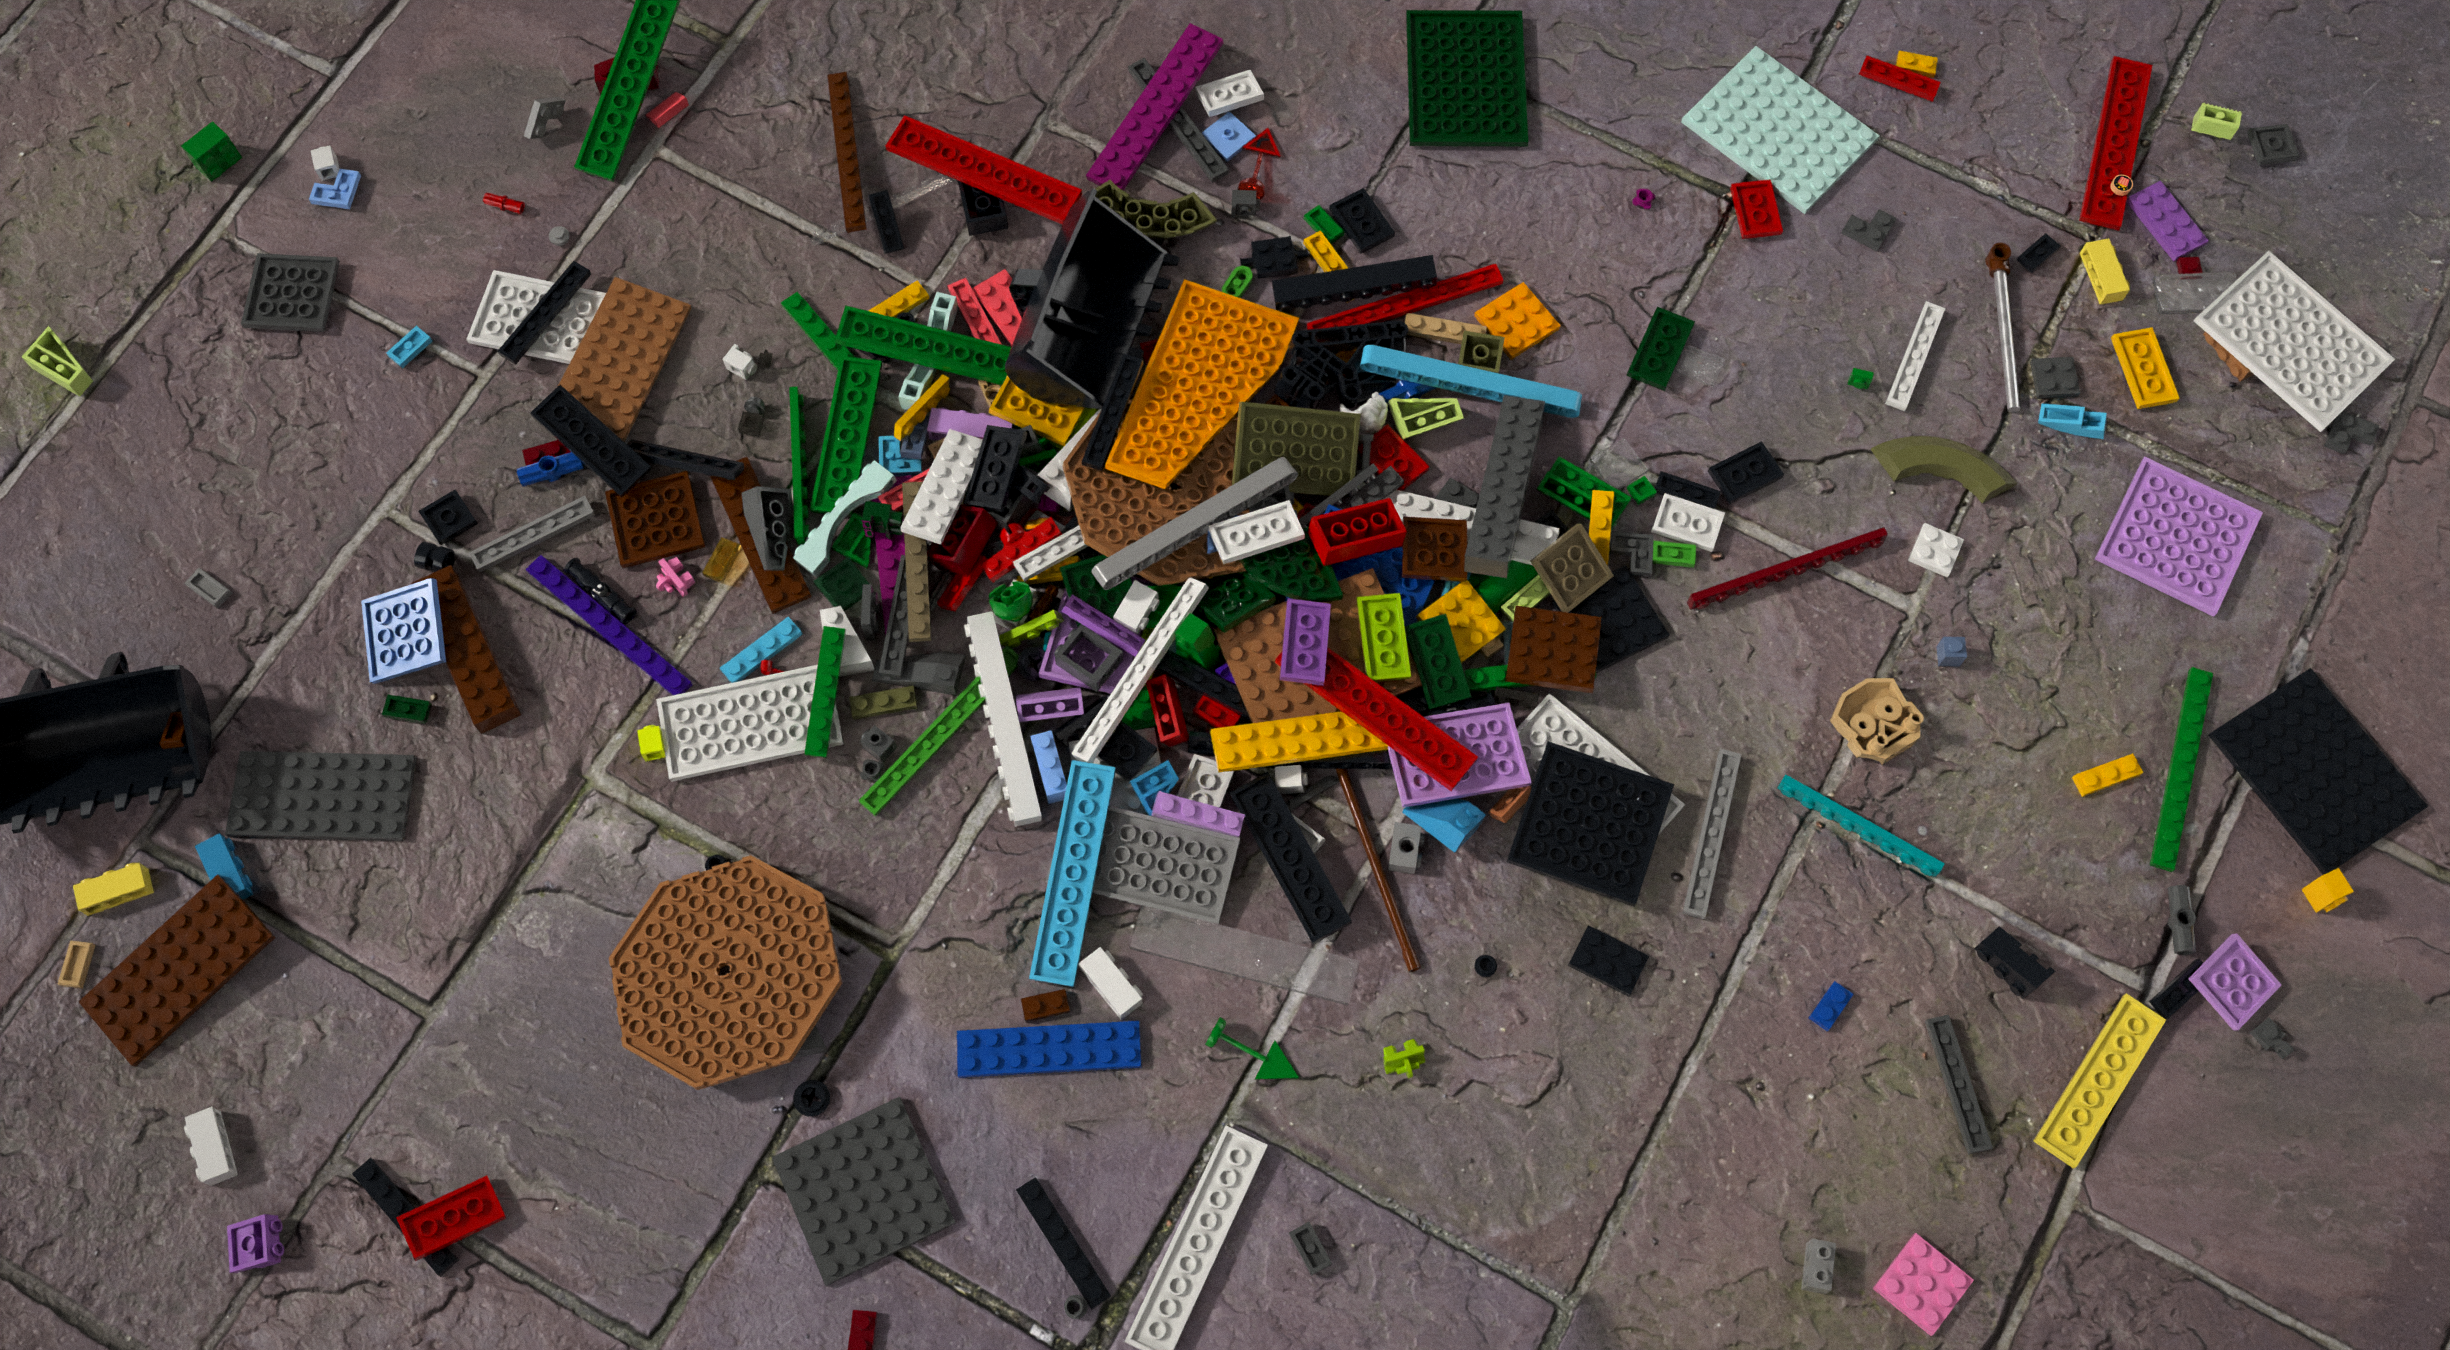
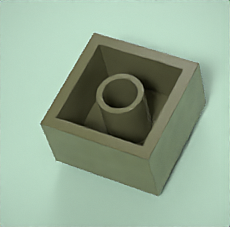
M1464 331L1458 364L1499 373L1505 337Z

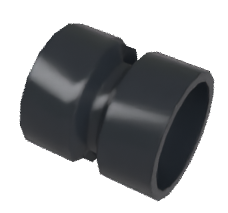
M426 541L418 546L414 556L415 567L427 571L431 570L432 572L439 571L449 565L453 567L455 562L454 550L442 546L438 547Z

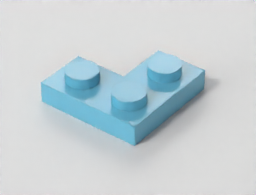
M894 435L879 436V464L894 476L918 475L922 473V460L901 458L900 440L896 439Z

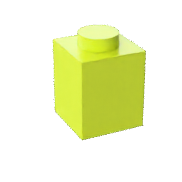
M648 725L643 729L637 730L640 752L645 761L666 757L662 731L659 726Z

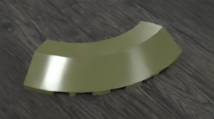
M1111 180L1095 188L1097 190L1096 198L1150 238L1182 236L1197 232L1217 222V219L1195 192L1170 200L1169 203H1157V201L1137 200L1129 197L1128 193L1117 187Z
M1909 436L1886 441L1871 448L1875 457L1894 482L1906 477L1920 475V473H1931L1933 476L1949 480L1952 478L1961 482L1962 486L1974 494L1982 504L2017 485L2011 475L1990 457L1968 445L1950 439L1931 436Z

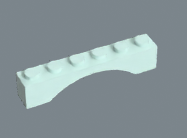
M936 292L927 326L951 332L959 309L956 296ZM914 364L912 370L905 378L898 396L902 409L908 410L931 387L937 369Z
M875 460L871 464H867L862 470L860 478L850 484L849 491L845 496L838 498L835 508L824 515L820 526L817 529L814 528L809 533V539L805 544H801L795 550V556L793 557L795 561L817 578L830 562L832 540L844 518L861 504L876 499L879 495L889 491L897 481L895 476Z

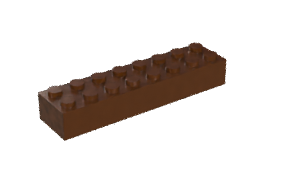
M449 565L412 582L411 584L429 578L437 580L446 664L471 720L478 731L483 734L521 716L522 714L462 582L453 567Z

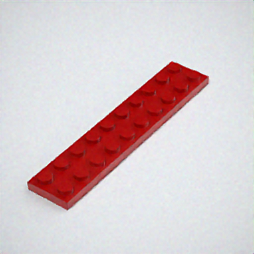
M2113 56L2111 60L2079 221L2118 231L2122 226L2127 195L2120 196L2115 194L2111 190V182L2117 175H2126L2131 178L2153 65Z
M905 115L885 145L886 150L1062 225L1069 209L1082 196V189Z
M1328 647L1324 685L1304 683L1451 792L1478 759L1477 755ZM1282 652L1275 659V663L1280 667Z

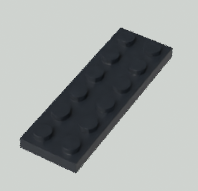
M561 385L530 412L537 422L621 498L652 469L647 462Z

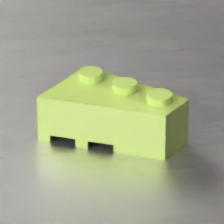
M49 326L22 356L33 370L78 396H81L93 382L84 368Z
M1392 398L1388 401L1398 434L1403 440L1458 422L1464 418L1457 398Z

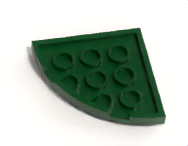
M1309 527L1302 528L1305 533V539L1239 560L1248 573L1258 582L1283 596L1312 602H1332L1343 599V593L1331 565H1323L1308 534Z

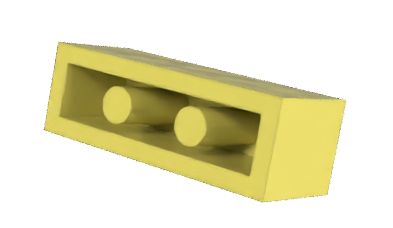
M2110 239L2087 242L2081 250L2080 256L2099 304L2124 300L2130 291V285L2128 280L2125 279L2122 264L2118 262L2115 247L2111 244Z
M130 863L125 868L116 871H106L102 876L82 880L81 883L73 885L77 908L87 916L154 893L149 869L141 863Z

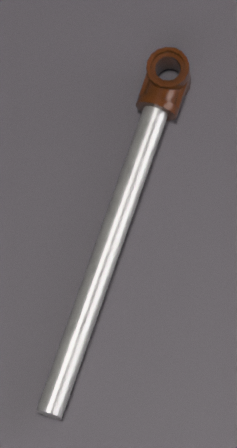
M2000 242L1992 246L1985 258V262L1989 267V274L1994 278L2007 411L2017 412L2020 410L2007 285V276L2010 274L2009 257L2011 256V249L2007 244Z

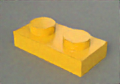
M1899 51L1895 66L1934 78L1938 58Z

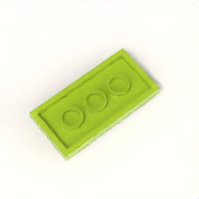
M1400 593L1357 597L1366 675L1375 682L1410 679L1411 671Z

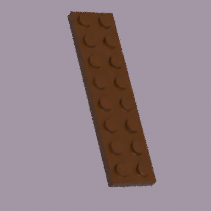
M746 456L737 460L744 463V471L735 480H727L717 476L710 477L772 614L812 596L787 542L788 548L784 570L768 571L763 568L743 510L742 492L756 486L761 487Z

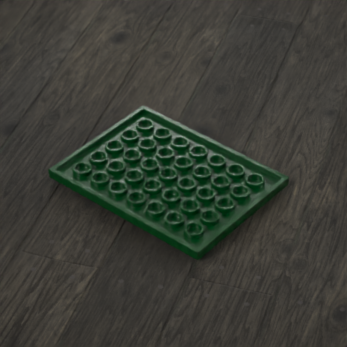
M1406 10L1409 146L1528 147L1522 11Z

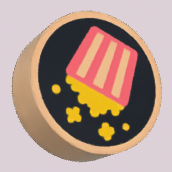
M2117 175L2111 182V190L2120 196L2127 195L2133 187L2131 178L2126 175Z

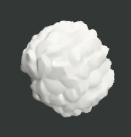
M1374 392L1372 398L1357 410L1351 411L1344 404H1340L1339 412L1361 414L1359 433L1373 434L1375 431H1379L1385 424L1388 404L1383 396L1379 395L1378 392Z

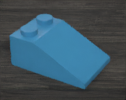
M1458 798L1410 806L1402 811V813L1454 853L1477 831L1486 816L1469 801Z

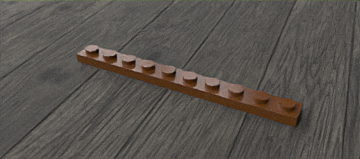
M847 72L829 74L827 77L845 228L847 233L867 230Z

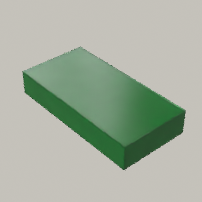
M1320 205L1304 215V220L1315 232L1321 230L1330 244L1344 236L1345 231Z

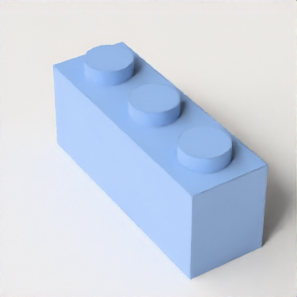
M1052 730L1030 736L1048 804L1063 801L1067 784Z

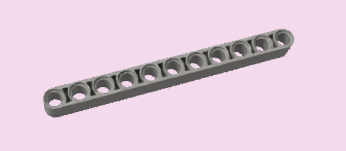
M1285 457L1278 458L1099 562L1092 569L1093 576L1104 590L1113 588L1207 533L1209 525L1231 519L1289 485L1297 478L1298 472Z

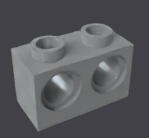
M1811 1239L1806 1243L1801 1290L1826 1294L1831 1291L1836 1243L1818 1239Z

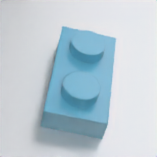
M415 326L386 354L403 369L432 342V339L418 326Z

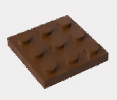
M1403 516L1402 523L1407 533L1402 545V578L1466 582L1467 572H1464L1467 549V520Z

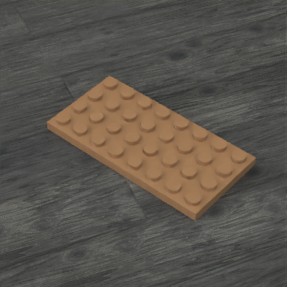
M614 277L559 385L563 386L625 442L691 311V305Z

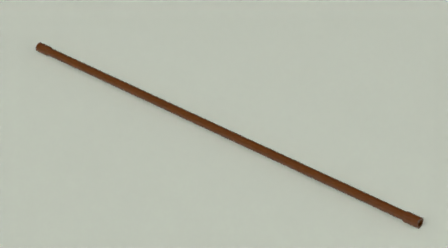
M1269 589L1276 596L1275 605L1284 602L1283 595ZM1335 769L1399 941L1408 972L1421 969V965L1410 942L1347 769Z

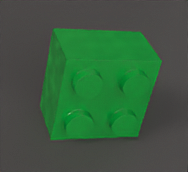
M213 121L181 145L194 166L211 182L242 158L229 136Z

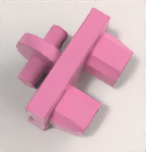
M675 557L667 562L664 558L658 561L662 567V572L666 576L664 577L662 574L657 575L659 580L656 584L659 591L667 590L668 593H671L674 590L673 585L682 597L688 594L687 589L695 581L688 571L679 577L676 575V573L684 569L680 560Z

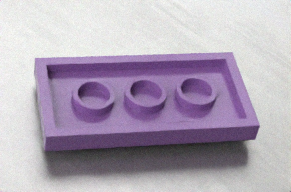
M2161 181L2127 198V204L2173 262L2178 260L2179 257H2184L2198 250L2209 242Z
M1287 599L1280 680L1324 685L1331 604Z

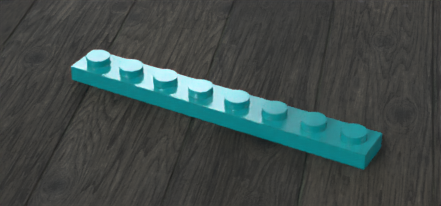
M1786 774L1777 787L1783 795L1789 798L1793 797L1800 801L1804 807L1813 808L1820 812L1824 818L1838 822L1843 829L1854 831L1863 840L1880 846V849L1884 852L1893 853L1900 857L1902 862L1918 867L1925 875L1936 877L1945 865V863Z

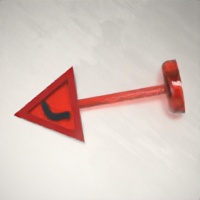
M1266 128L1242 147V149L1259 154L1252 178L1248 177L1241 180L1237 189L1256 191V199H1262L1265 195V186L1257 179L1263 155L1281 158L1269 128Z

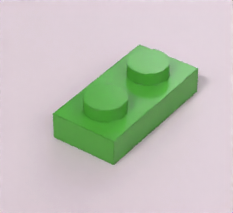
M1653 541V564L1694 568L1696 545Z

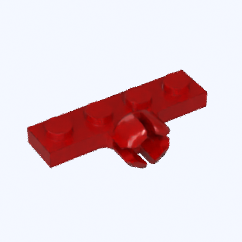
M1052 517L1028 532L1018 523L1008 525L1013 532L1010 535L1006 528H1003L1000 539L1004 544V548L981 563L982 568L992 583L1015 568L1013 561L1062 535Z

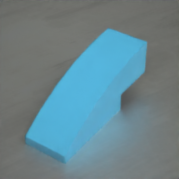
M2041 404L2038 423L2073 435L2104 439L2107 413L2085 411V407Z

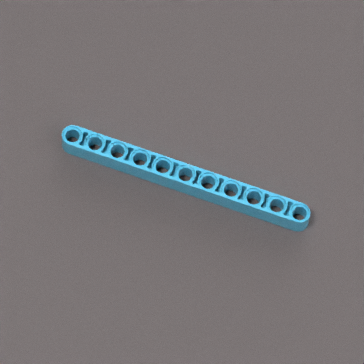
M1366 345L1363 348L1360 368L1370 373L1498 402L1503 401L1504 395L1545 401L1544 412L1570 418L1578 417L1580 414L1582 394L1577 391L1380 346Z

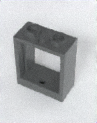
M1082 624L1069 633L1068 640L1064 644H1060L1054 653L1057 666L1096 692L1099 691L1123 662L1122 650ZM1082 637L1108 654V657L1093 674L1066 657Z

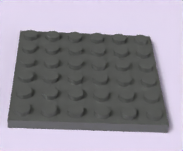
M900 1097L772 1157L825 1286L833 1284L956 1224Z

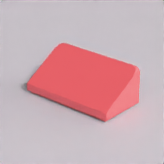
M675 92L647 113L646 117L660 128L689 106L687 98Z

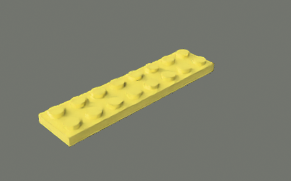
M2127 993L2124 994L2033 1141L2073 1169L2076 1168L2166 1019Z

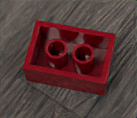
M960 505L942 544L932 542L927 551L928 560L938 570L969 575L998 522L984 508Z

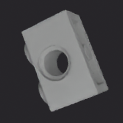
M1395 822L1388 871L1415 874L1416 867L1420 868L1422 855L1418 854L1419 846L1423 847L1425 834L1421 833L1419 825ZM1409 845L1413 850L1411 852H1404L1401 847Z

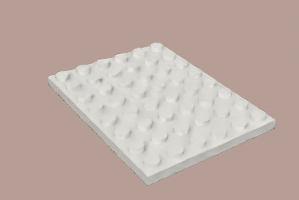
M2270 251L2265 253L2194 320L2197 325L2320 432L2395 360Z

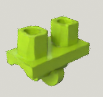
M1411 1039L1403 1043L1405 1050L1398 1053L1395 1046L1385 1047L1383 1049V1061L1386 1075L1397 1072L1398 1075L1406 1073L1408 1078H1412V1070L1419 1069V1065L1425 1063L1423 1045L1419 1046L1415 1039Z

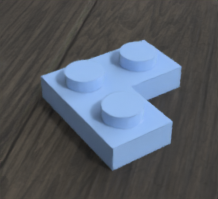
M339 169L334 185L314 183L309 197L310 203L350 209L361 174L359 171Z

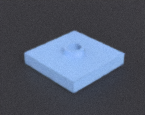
M1230 111L1202 132V135L1214 151L1226 162L1244 149L1243 146L1256 137Z

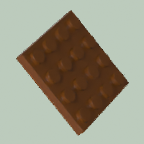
M688 471L637 483L623 498L613 490L605 491L622 569L705 548Z
M1515 606L1506 682L1593 694L1601 617Z

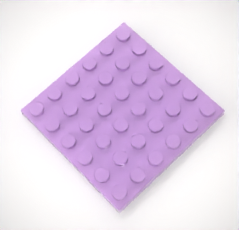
M2144 456L2098 550L2095 560L2214 617L2222 604L2263 512Z

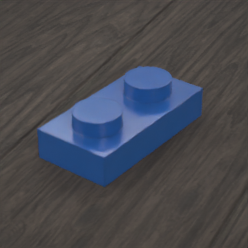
M1834 981L1808 1018L1828 1031L1854 994Z

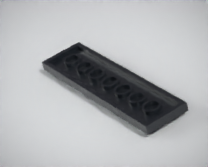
M1266 772L1230 792L1240 813L1245 814L1244 820L1313 945L1353 923L1270 774Z

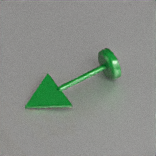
M1219 1017L1205 1043L1206 1046L1214 1047L1220 1038L1263 1061L1254 1080L1299 1078L1275 1040L1267 1056H1264L1223 1034L1226 1020Z

